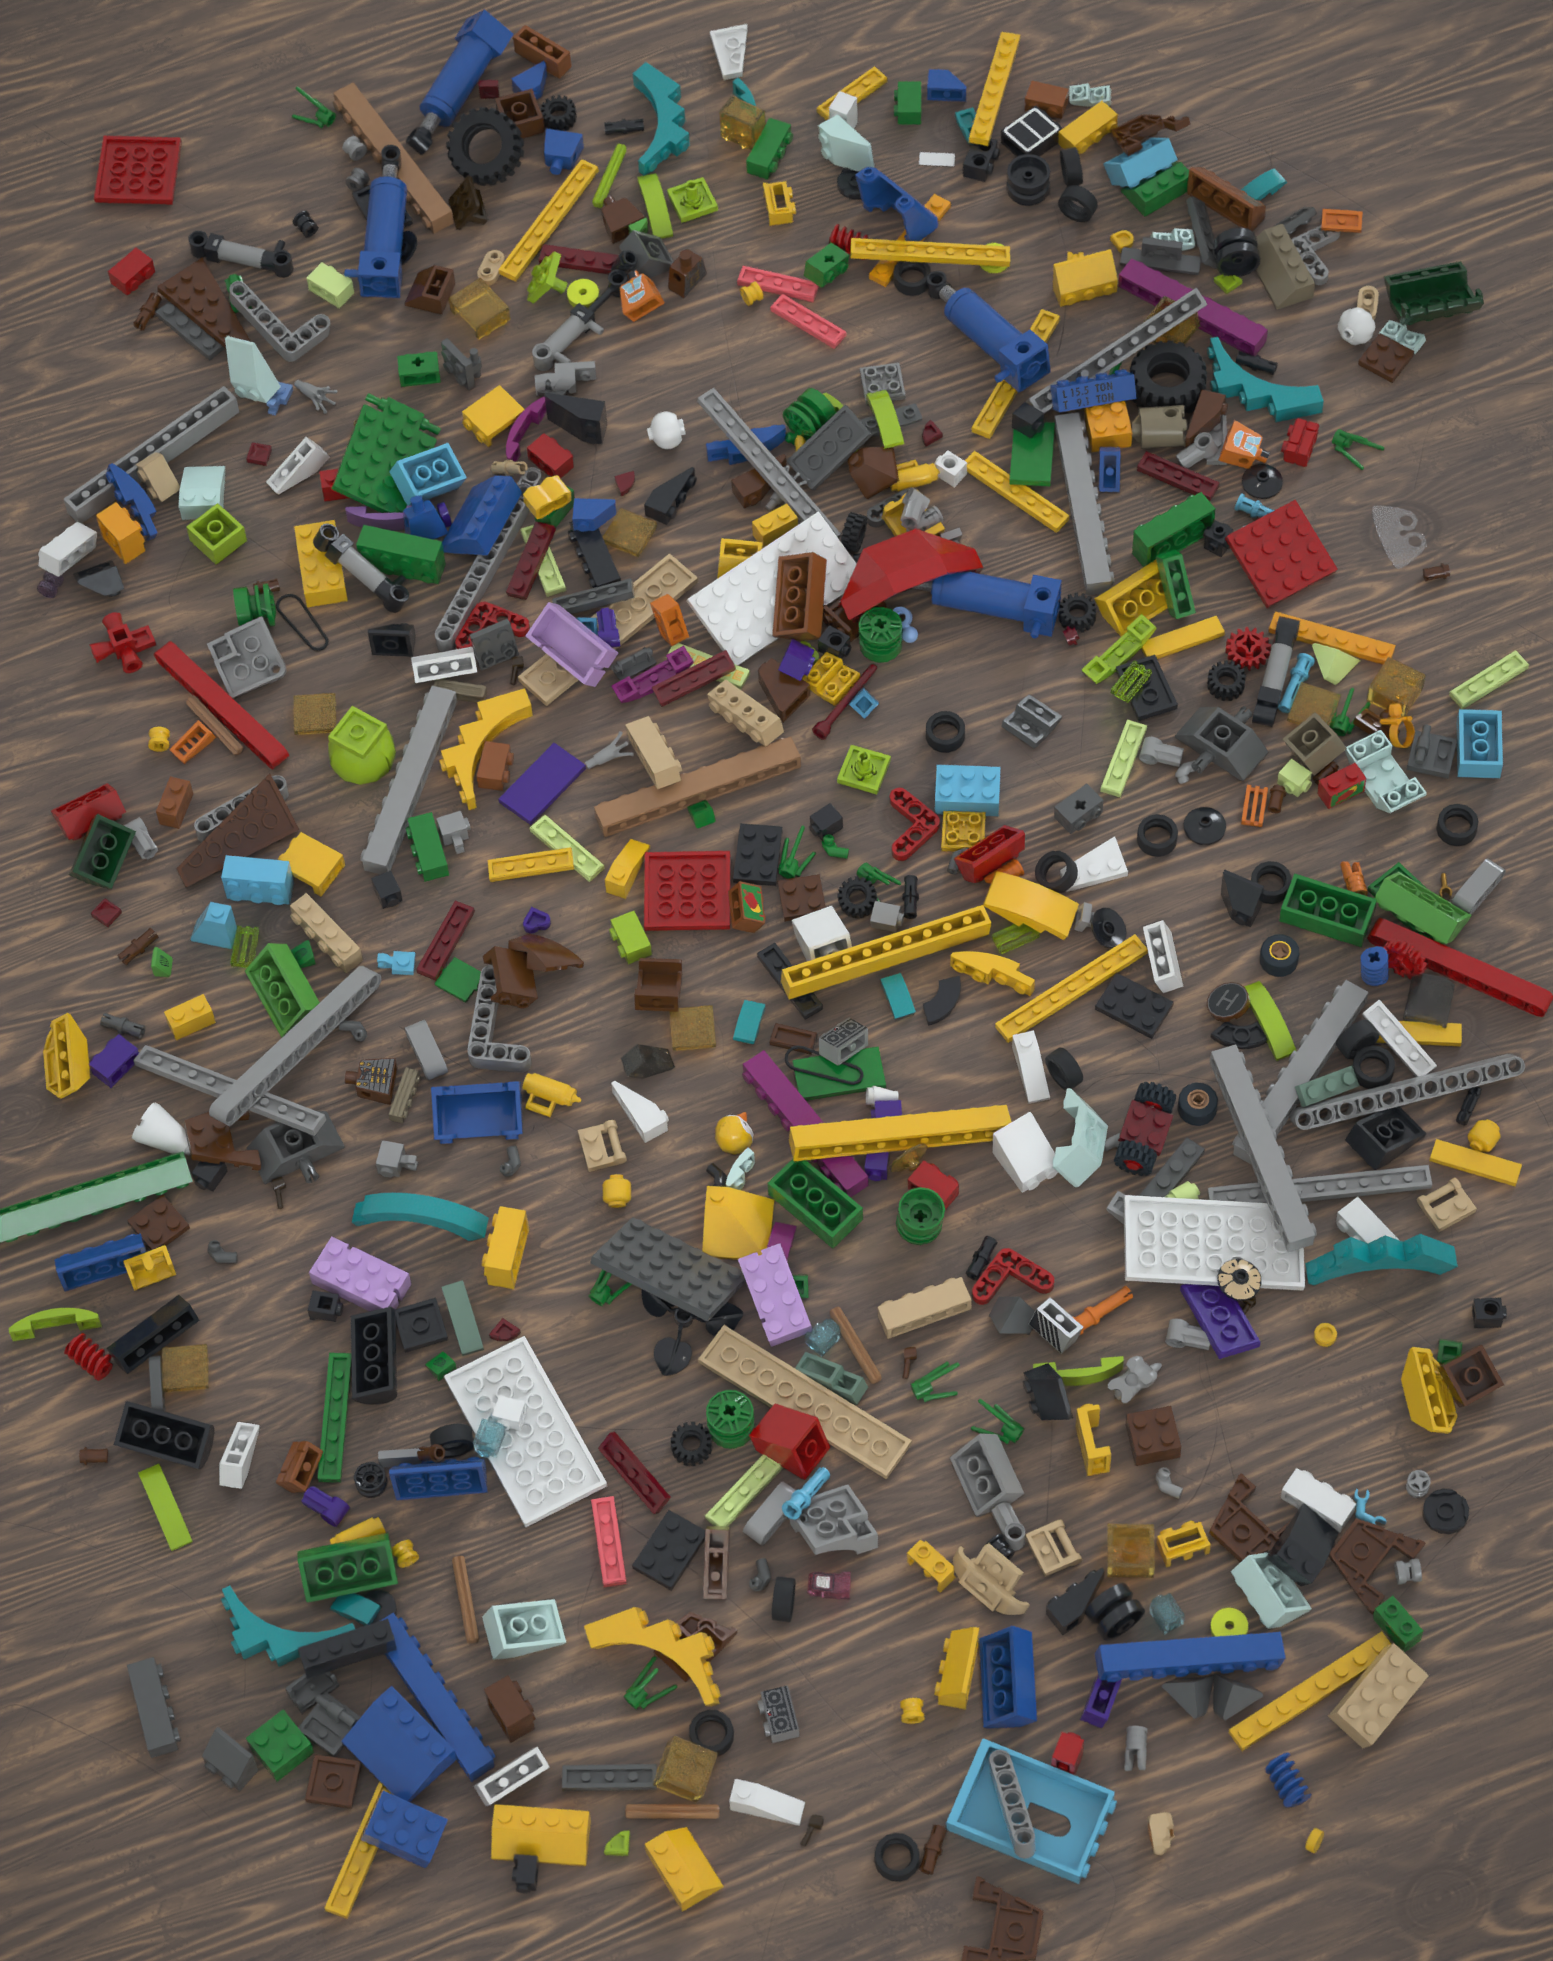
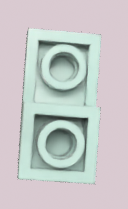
M1089 83L1070 86V104L1094 107L1100 101H1103L1108 106L1111 105V89L1109 85L1090 88Z
M1174 228L1172 233L1152 232L1151 238L1183 242L1182 251L1195 247L1193 229Z
M1391 320L1379 332L1413 350L1414 354L1418 352L1426 341L1425 335L1409 331L1406 325Z
M747 1148L733 1164L727 1177L726 1187L741 1190L744 1187L745 1172H749L755 1163L754 1152L751 1149Z

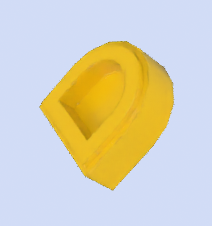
M1121 230L1110 235V241L1122 253L1123 247L1131 248L1133 246L1134 237L1131 232Z

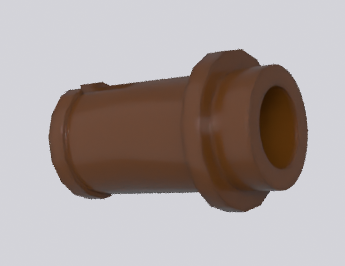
M1441 563L1440 566L1423 568L1425 582L1438 578L1446 579L1450 576L1448 564L1444 565V563Z
M277 578L264 582L256 581L253 584V589L255 585L259 586L260 594L264 593L263 584L265 583L269 584L271 592L280 591Z
M1334 761L1330 762L1313 776V780L1318 785L1319 780L1337 772L1339 766Z
M1274 785L1270 789L1271 797L1267 808L1269 812L1275 814L1281 812L1283 797L1287 793L1285 787Z
M439 1444L431 1445V1447H420L419 1449L424 1451H417L420 1461L431 1460L433 1462H440L445 1456V1450Z
M84 1447V1449H80V1463H84V1465L99 1462L108 1463V1448L87 1449V1447Z

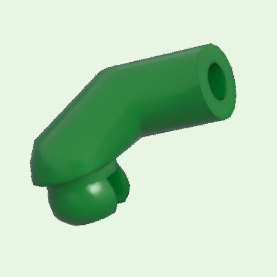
M827 834L823 837L822 847L829 856L848 859V848L838 847L834 842L835 838L833 835Z

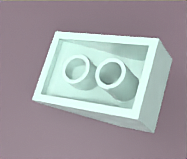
M838 114L818 125L820 132L818 136L822 144L821 153L825 159H829L834 165L847 167L859 172L866 167H874L871 144Z
M227 336L225 343L230 382L235 388V393L241 398L245 397L253 401L267 403L281 387L254 342Z
M225 466L184 467L179 492V509L182 520H195L217 503L223 507Z
M555 1599L492 1606L482 1616L493 1660L514 1658L566 1643Z

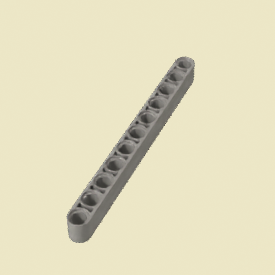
M534 467L527 468L526 473L519 479L517 485L522 494L488 556L477 555L435 631L437 649L440 652L451 651L455 648L457 635L474 607L482 599L530 512L524 504L522 496L529 487L542 483L539 469Z
M364 966L356 968L212 1103L209 1110L210 1116L228 1126L234 1124L379 987L381 975Z
M1505 1054L1324 1100L1305 1107H1297L1291 1112L1290 1120L1296 1127L1308 1130L1515 1077L1523 1073L1525 1063L1523 1059L1516 1055ZM1515 1060V1068L1509 1070V1063ZM1494 1065L1495 1072L1492 1075H1488V1068ZM1473 1070L1474 1078L1468 1081L1467 1073ZM1449 1076H1453V1083L1450 1086H1446V1079ZM1432 1081V1089L1425 1091V1084ZM1411 1086V1094L1404 1097V1089ZM1386 1092H1390V1099L1387 1102H1383V1095ZM1369 1097V1105L1362 1108V1100ZM1348 1102V1110L1341 1113V1105ZM1327 1108V1115L1324 1118H1320L1319 1113L1321 1109ZM1306 1113V1121L1299 1124V1116Z

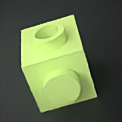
M1291 759L1279 772L1277 784L1285 787L1287 793L1299 797L1302 792H1307L1311 787L1312 772Z

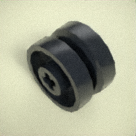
M1032 154L1020 155L1013 159L1007 169L1008 196L1014 202L1026 206L1037 205L1046 199L1050 190L1049 164L1043 158Z
M1233 228L1222 232L1215 238L1213 249L1216 256L1217 269L1221 274L1241 277L1252 273L1260 265V254L1254 232L1245 228Z
M1119 1583L1102 1592L1085 1610V1615L1090 1622L1098 1624L1097 1631L1105 1641L1115 1639L1127 1632L1145 1614V1608L1139 1600L1132 1599L1133 1592L1126 1583Z

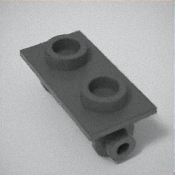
M643 647V650L620 662L616 661V664L610 667L621 681L628 676L632 677L657 664L652 656V649L650 647Z

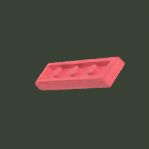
M742 266L737 280V285L748 287L752 282L756 281L762 291L778 295L784 294L787 297L814 302L819 288L818 285L809 280Z
M784 294L770 307L773 313L833 349L846 337V331Z
M614 1496L591 1499L603 1586L605 1588L627 1584Z

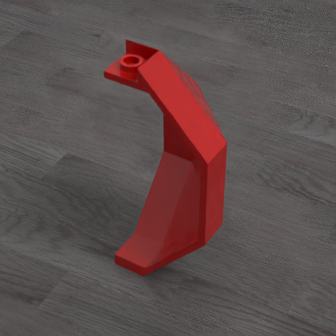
M913 529L862 550L838 607L843 606L848 620L852 619L854 623L857 622L861 614L900 592L948 574L966 571L980 573L983 565L974 548L919 529Z

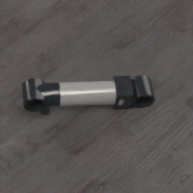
M194 231L188 238L191 253L196 258L206 257L207 261L216 263L225 260L275 272L280 278L289 277L294 270L291 254L283 250L285 246L283 240H278L274 251L225 241L224 236L210 233L208 238L207 234L203 231Z
M329 523L323 524L313 539L315 548L326 552L324 556L336 565L339 562L383 601L386 610L392 613L400 612L409 598L408 590L402 586L406 582V578L400 575L392 582L352 547L354 542L346 535L342 534L339 537V531L334 525Z
M1279 616L1252 723L1269 727L1274 725L1291 654L1299 631V620Z

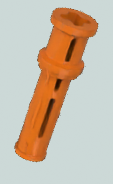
M1124 1286L1096 1306L1086 1307L1083 1313L1073 1317L1083 1326L1079 1336L1091 1325L1099 1324L1100 1318L1132 1299L1133 1294H1128L1131 1290Z

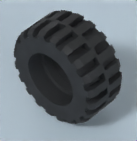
M480 107L479 110L473 108L469 110L470 114H461L459 116L461 120L458 123L454 121L452 124L454 129L449 131L447 135L450 138L446 142V148L449 150L447 156L452 162L453 168L464 178L471 176L473 183L481 186L486 184L493 186L497 184V181L505 182L508 175L512 177L515 174L514 168H519L522 163L519 161L520 157L524 156V150H522L524 140L521 138L522 133L516 124L506 114L494 108ZM483 130H495L499 133L502 140L499 154L495 159L485 164L474 162L469 155V146L472 139Z
M1168 340L1165 343L1158 341L1155 345L1149 344L1145 346V350L1141 349L1131 362L1130 373L1134 374L1136 399H1132V401L1137 403L1136 406L1138 408L1184 405V413L1186 415V412L1191 413L1195 410L1201 391L1206 390V364L1202 360L1201 355L1198 352L1195 353V349L1190 346L1186 347L1184 343L1179 342L1177 344ZM1160 373H1173L1185 381L1178 386L1163 387L1154 383L1151 378Z

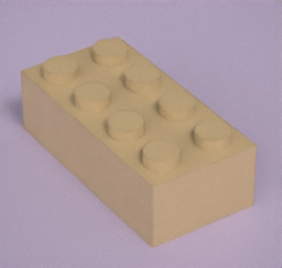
M1393 1643L1384 1647L1328 1717L1360 1747L1366 1748L1371 1746L1429 1675Z

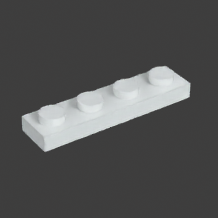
M1380 999L1362 1013L1363 1017L1371 1022L1383 1040L1416 1077L1429 1074L1437 1067L1434 1061Z

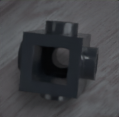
M1215 520L1212 526H1208L1204 531V549L1222 558L1227 549H1230L1225 537L1233 533V529L1229 525Z

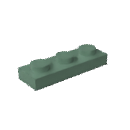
M1349 1066L1295 1086L1301 1106L1305 1107L1359 1087V1083L1353 1067Z

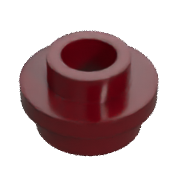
M1067 626V629L1063 630V634L1069 646L1073 644L1075 646L1078 645L1076 640L1080 638L1075 628L1070 629Z

